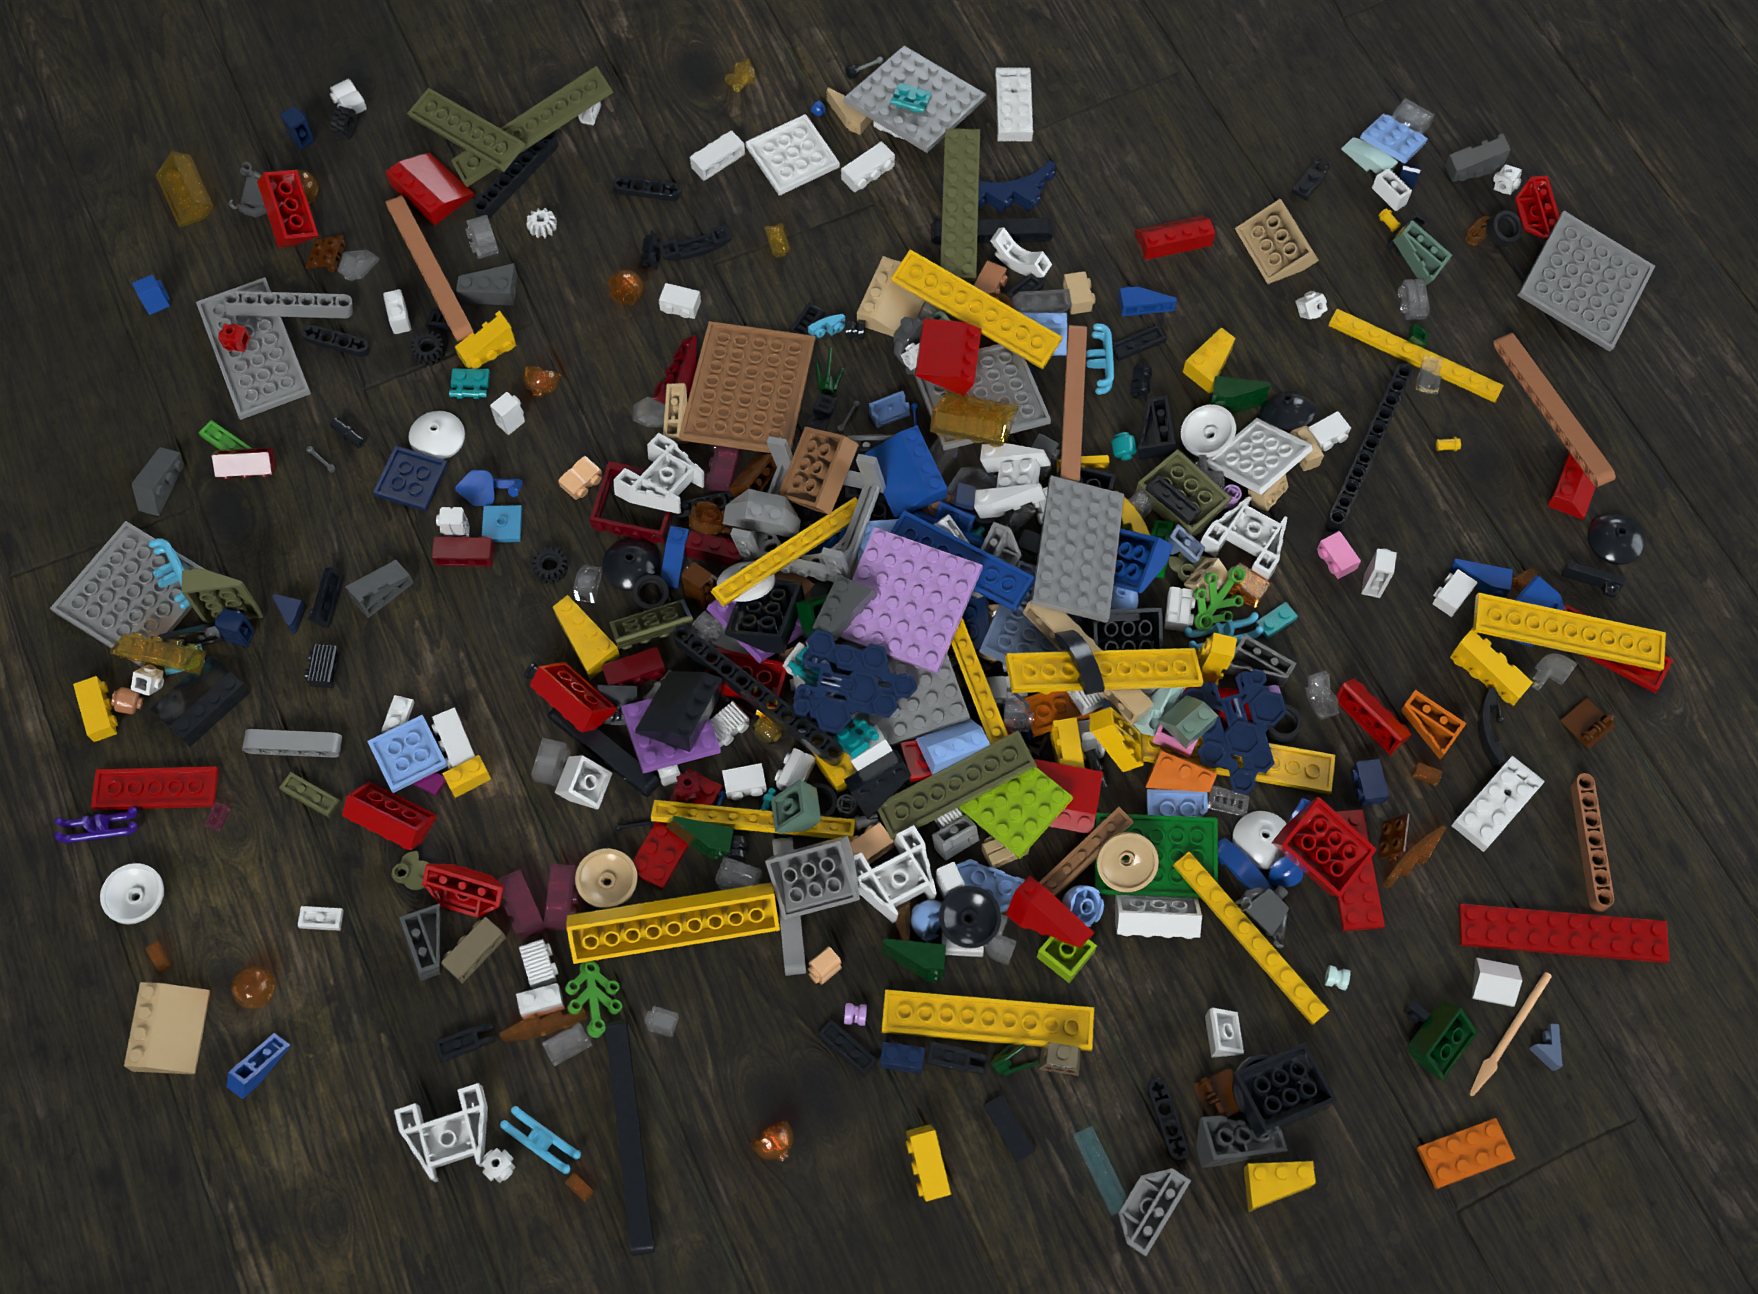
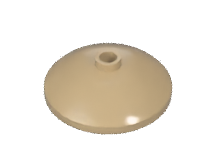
M1124 832L1112 836L1102 845L1097 856V869L1101 879L1110 888L1120 892H1134L1147 886L1155 877L1159 865V858L1154 845L1143 835L1133 832ZM1124 855L1129 856L1127 860H1122Z
M615 849L596 850L587 855L579 864L575 876L576 887L580 896L588 904L603 909L614 908L626 902L635 891L637 885L636 867L633 861L621 851ZM606 880L611 881V884L604 885V882Z

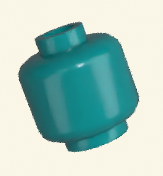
M1129 432L1116 434L1115 438L1111 441L1114 457L1121 458L1122 461L1132 459V455L1137 453L1135 437L1129 435Z

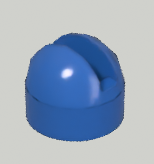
M820 100L811 108V112L817 116H822L826 111L825 105Z

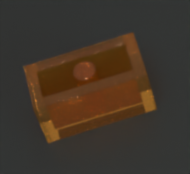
M1533 566L1515 576L1511 583L1517 591H1520L1536 575H1541Z
M1418 762L1412 778L1437 786L1442 771Z
M157 941L145 948L158 971L163 972L172 966L164 949Z
M575 1173L564 1182L585 1203L595 1193Z

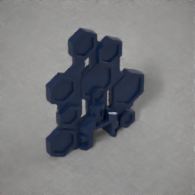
M816 629L806 640L808 649L803 654L802 663L804 669L819 672L817 685L813 687L800 684L795 690V703L792 707L795 715L805 717L810 713L811 718L816 719L820 731L839 734L852 720L850 714H855L856 712L889 719L898 709L896 701L901 698L909 699L918 688L914 676L903 673H890L887 664L889 660L884 647L869 644L863 651L854 649L852 646L836 645L831 632ZM830 663L836 664L838 669L852 671L849 676L834 673ZM877 677H880L881 682L889 683L890 687L879 686ZM828 692L843 695L846 700L825 695Z
M1254 669L1252 672H1241L1234 678L1239 694L1220 698L1216 683L1207 682L1203 683L1198 689L1189 687L1179 698L1180 701L1188 695L1204 701L1212 710L1224 711L1228 728L1224 732L1220 716H1218L1215 724L1202 735L1204 744L1197 750L1202 765L1214 768L1219 766L1229 769L1231 776L1229 780L1232 790L1246 795L1256 786L1255 777L1257 773H1266L1275 764L1265 733L1268 730L1267 725L1275 726L1287 713L1282 694L1271 692L1269 687L1263 686L1267 681L1265 672ZM1231 701L1233 702L1235 713L1233 711ZM1246 702L1248 704L1253 723L1248 722L1247 715L1244 709V705ZM1231 754L1242 757L1244 764L1242 768L1238 767L1236 759H1232Z

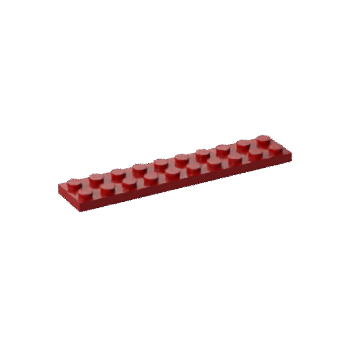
M1460 904L1458 906L1460 946L1668 963L1670 961L1667 921Z

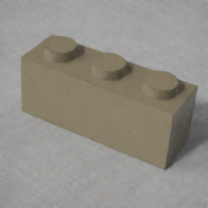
M486 917L483 920L477 921L472 928L473 930L468 935L461 937L458 945L453 950L448 951L441 962L444 968L461 983L506 939L504 933Z

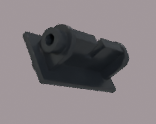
M653 231L643 239L642 251L645 253H642L640 264L644 269L652 266L657 270L658 262L660 261V248L658 244L661 243V239Z
M1144 360L1143 365L1136 364L1134 367L1132 380L1138 382H1132L1130 391L1132 398L1138 399L1139 396H1142L1145 401H1147V395L1150 393L1149 379L1152 378V368L1148 366L1146 360Z

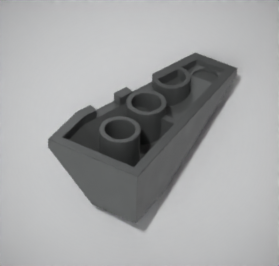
M1225 1116L1200 1118L1196 1148L1202 1168L1221 1166L1288 1151L1282 1130L1257 1139L1250 1125L1246 1124L1245 1121L1229 1120Z

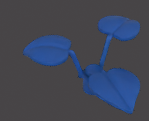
M1301 798L1298 806L1291 814L1290 821L1309 805L1311 801ZM1283 856L1272 865L1268 874V881L1272 885L1291 887L1302 880L1304 872L1288 857Z

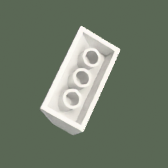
M1115 895L1117 934L1123 936L1200 938L1202 913L1198 898Z

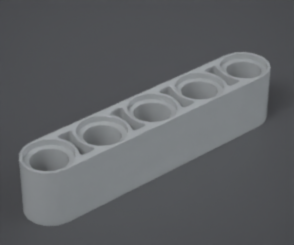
M248 729L245 731L242 751L249 754L338 757L342 736L331 732Z

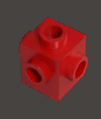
M224 323L222 330L219 331L218 339L223 348L228 351L245 352L250 335L246 327L238 324Z

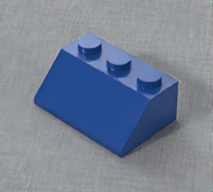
M1537 575L1515 599L1516 601L1558 610H1564L1565 608L1561 595ZM1512 640V641H1514V642H1517V643H1520V644H1523V645H1526V646H1530V647H1532V646L1534 645V644H1529V643H1525V642H1520V641Z

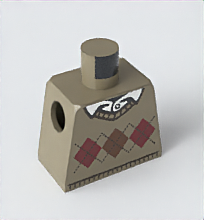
M1047 1043L1041 1048L1038 1070L1078 1076L1081 1059L1079 1047Z

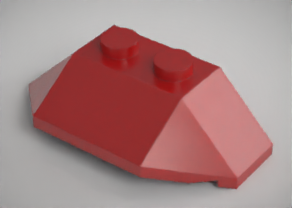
M1548 176L1530 177L1515 198L1516 207L1523 230L1547 240L1559 217L1558 209Z
M426 864L422 885L427 888L437 904L440 903V907L476 918L498 908L501 904L504 886L492 875L455 864Z

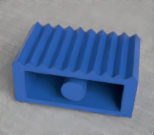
M150 275L147 278L140 279V281L133 282L135 291L149 315L170 307L168 304L170 297L167 291L164 290L160 279L156 280L153 275Z

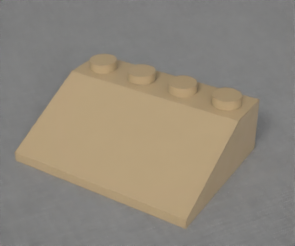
M1281 199L1235 228L1268 284L1301 272L1319 261Z
M882 257L857 311V323L864 321L866 328L893 336L894 332L900 327L902 318H918L925 301L891 281V277L901 262Z
M140 982L124 1067L132 1072L196 1074L210 990L163 983Z

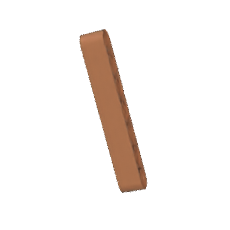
M1583 773L1572 782L1570 789L1589 905L1595 912H1603L1613 904L1614 893L1595 781L1591 775ZM1579 782L1583 783L1586 788L1582 787ZM1582 801L1587 802L1589 807L1585 806ZM1585 820L1590 821L1592 826L1588 825ZM1589 839L1593 840L1595 842V845H1592L1589 842ZM1592 858L1596 859L1599 865L1595 864ZM1595 878L1600 879L1602 884L1597 883ZM1598 897L1602 898L1605 904H1602Z

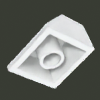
M583 755L569 756L555 793L571 802L599 809L612 772Z

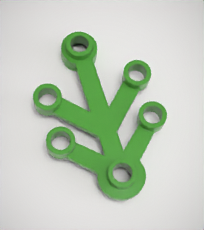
M1232 567L1228 571V579L1218 593L1216 586L1217 575L1211 572L1205 574L1204 581L1208 584L1210 605L1206 609V590L1196 588L1193 596L1198 601V614L1194 619L1197 629L1205 631L1211 628L1213 623L1227 622L1233 619L1232 612L1223 610L1218 615L1213 614L1219 608L1242 606L1244 600L1240 595H1233L1229 599L1224 598L1235 582H1242L1246 574L1243 568Z
M582 962L579 966L580 974L574 980L568 982L565 990L568 994L575 995L585 980L587 988L577 999L569 1003L568 1011L572 1014L579 1013L582 1005L589 999L592 1021L587 1026V1032L591 1037L598 1038L606 1028L604 1021L600 1019L598 1000L612 1014L619 1013L622 1009V1003L619 1000H611L596 987L595 981L602 985L609 995H615L620 986L616 981L606 979L600 973V968L596 962ZM572 1005H576L578 1009H574Z

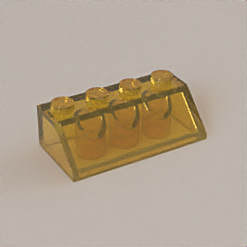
M171 151L156 177L178 227L182 228L205 219L212 210L213 204L191 156Z
M132 632L131 635L123 634L110 650V654L127 660L199 675L201 674L206 652L200 650L198 645L188 643V646H182V642L170 639L169 643L162 641L163 638L151 636L150 639L143 638L144 634Z

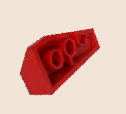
M1031 876L1016 889L1006 912V916L1021 928L1027 930L1029 928L1044 936L1045 934L1057 938L1058 941L1081 948L1094 934L1085 923Z

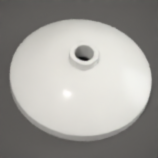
M1204 405L1193 410L1186 417L1181 428V440L1185 448L1191 454L1202 458L1214 457L1224 452L1232 444L1236 435V423L1233 416L1227 409L1218 405Z
M433 411L422 415L413 423L409 432V442L413 451L442 460L456 454L465 440V430L462 422L455 415L445 411Z
M754 561L740 562L728 567L718 577L717 585ZM773 574L733 601H751L766 595L775 584V575Z
M1251 812L1243 816L1233 830L1232 843L1258 869H1271L1276 860L1285 856L1271 842L1287 823L1271 812ZM1266 833L1269 838H1264L1262 834Z
M138 863L124 865L112 872L104 882L100 894L101 906L104 912L116 922L135 924L144 921L156 912L164 896L163 881L160 875L147 865ZM137 895H140L138 900H134Z

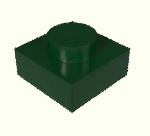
M1414 323L1409 328L1408 340L1424 348L1428 341V331Z

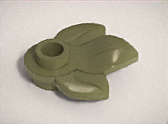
M1180 552L1178 557L1169 556V566L1173 571L1177 572L1180 580L1186 582L1206 557L1201 556L1198 562L1192 563Z
M418 851L408 852L403 856L401 863L393 868L392 878L397 883H404L408 889L421 890L425 888L422 885L425 866L430 863L419 861ZM406 871L403 877L399 876L400 872Z

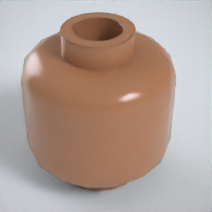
M120 687L118 691H114L111 700V706H114L116 712L131 715L137 709H141L143 698L140 697L139 692L132 691L131 688Z

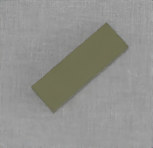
M292 772L289 773L279 787L284 793L329 819L341 803L336 797Z

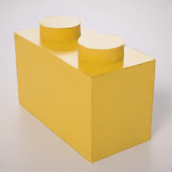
M479 755L442 773L455 798L491 780Z

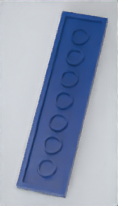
M905 510L890 532L981 564L983 569L974 591L1016 612L1035 581L1034 576Z

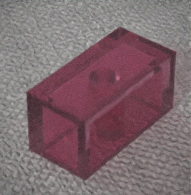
M215 802L205 826L208 829L221 832L230 808L227 805Z

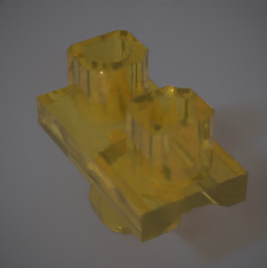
M746 58L742 63L737 62L734 66L735 72L727 74L725 77L727 85L732 86L736 93H739L746 83L752 84L755 81L753 75L755 70L751 67L750 59Z
M782 223L772 227L766 226L765 232L772 255H775L777 258L785 256L787 252H790V248Z

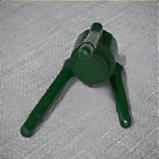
M829 347L826 376L822 380L819 362H815L818 382L817 389L824 395H832L834 391H837L844 371L842 367L835 381L833 377H830L832 347Z
M1008 1044L1001 1052L993 1056L994 1059L990 1063L998 1076L1003 1073L1006 1077L1013 1072L1038 1065L1039 1061L1036 1060L1009 1069L1012 1065L1009 1059L1023 1050L1026 1045L1022 1044L1006 1055L1005 1053L1015 1045Z

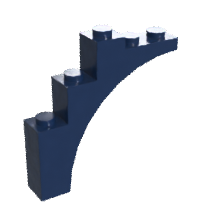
M1050 160L1041 169L1018 180L1008 182L979 181L978 210L983 209L987 203L1003 213L1014 202L1030 212L1040 204V195L1046 183L1052 181L1055 177L1056 163Z

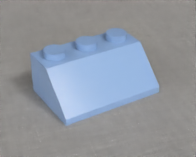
M1022 313L1062 336L1063 340L1052 356H1066L1067 313Z
M972 719L916 738L932 774L990 745L982 727Z

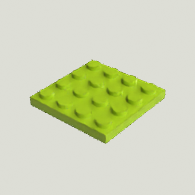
M1035 767L960 806L959 809L1020 859L1073 800V796Z

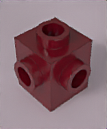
M688 771L681 773L680 776H676L677 783L674 784L676 796L680 795L682 803L701 799L700 791L704 789L702 779H697L696 772Z

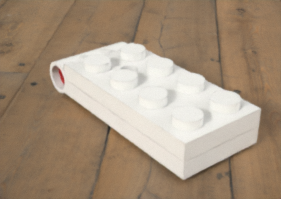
M996 68L998 141H1032L1033 122L1030 68Z
M1512 756L1451 826L1484 852L1545 781Z

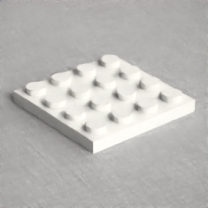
M806 114L745 142L746 148L778 195H782L840 167L839 161Z
M1256 418L1235 436L1232 444L1224 452L1210 457L1205 462L1208 468L1261 495L1307 456L1313 448L1311 444Z

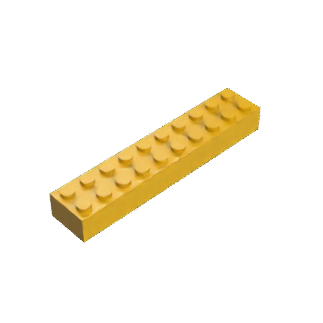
M772 883L567 915L566 926L574 964L780 930Z

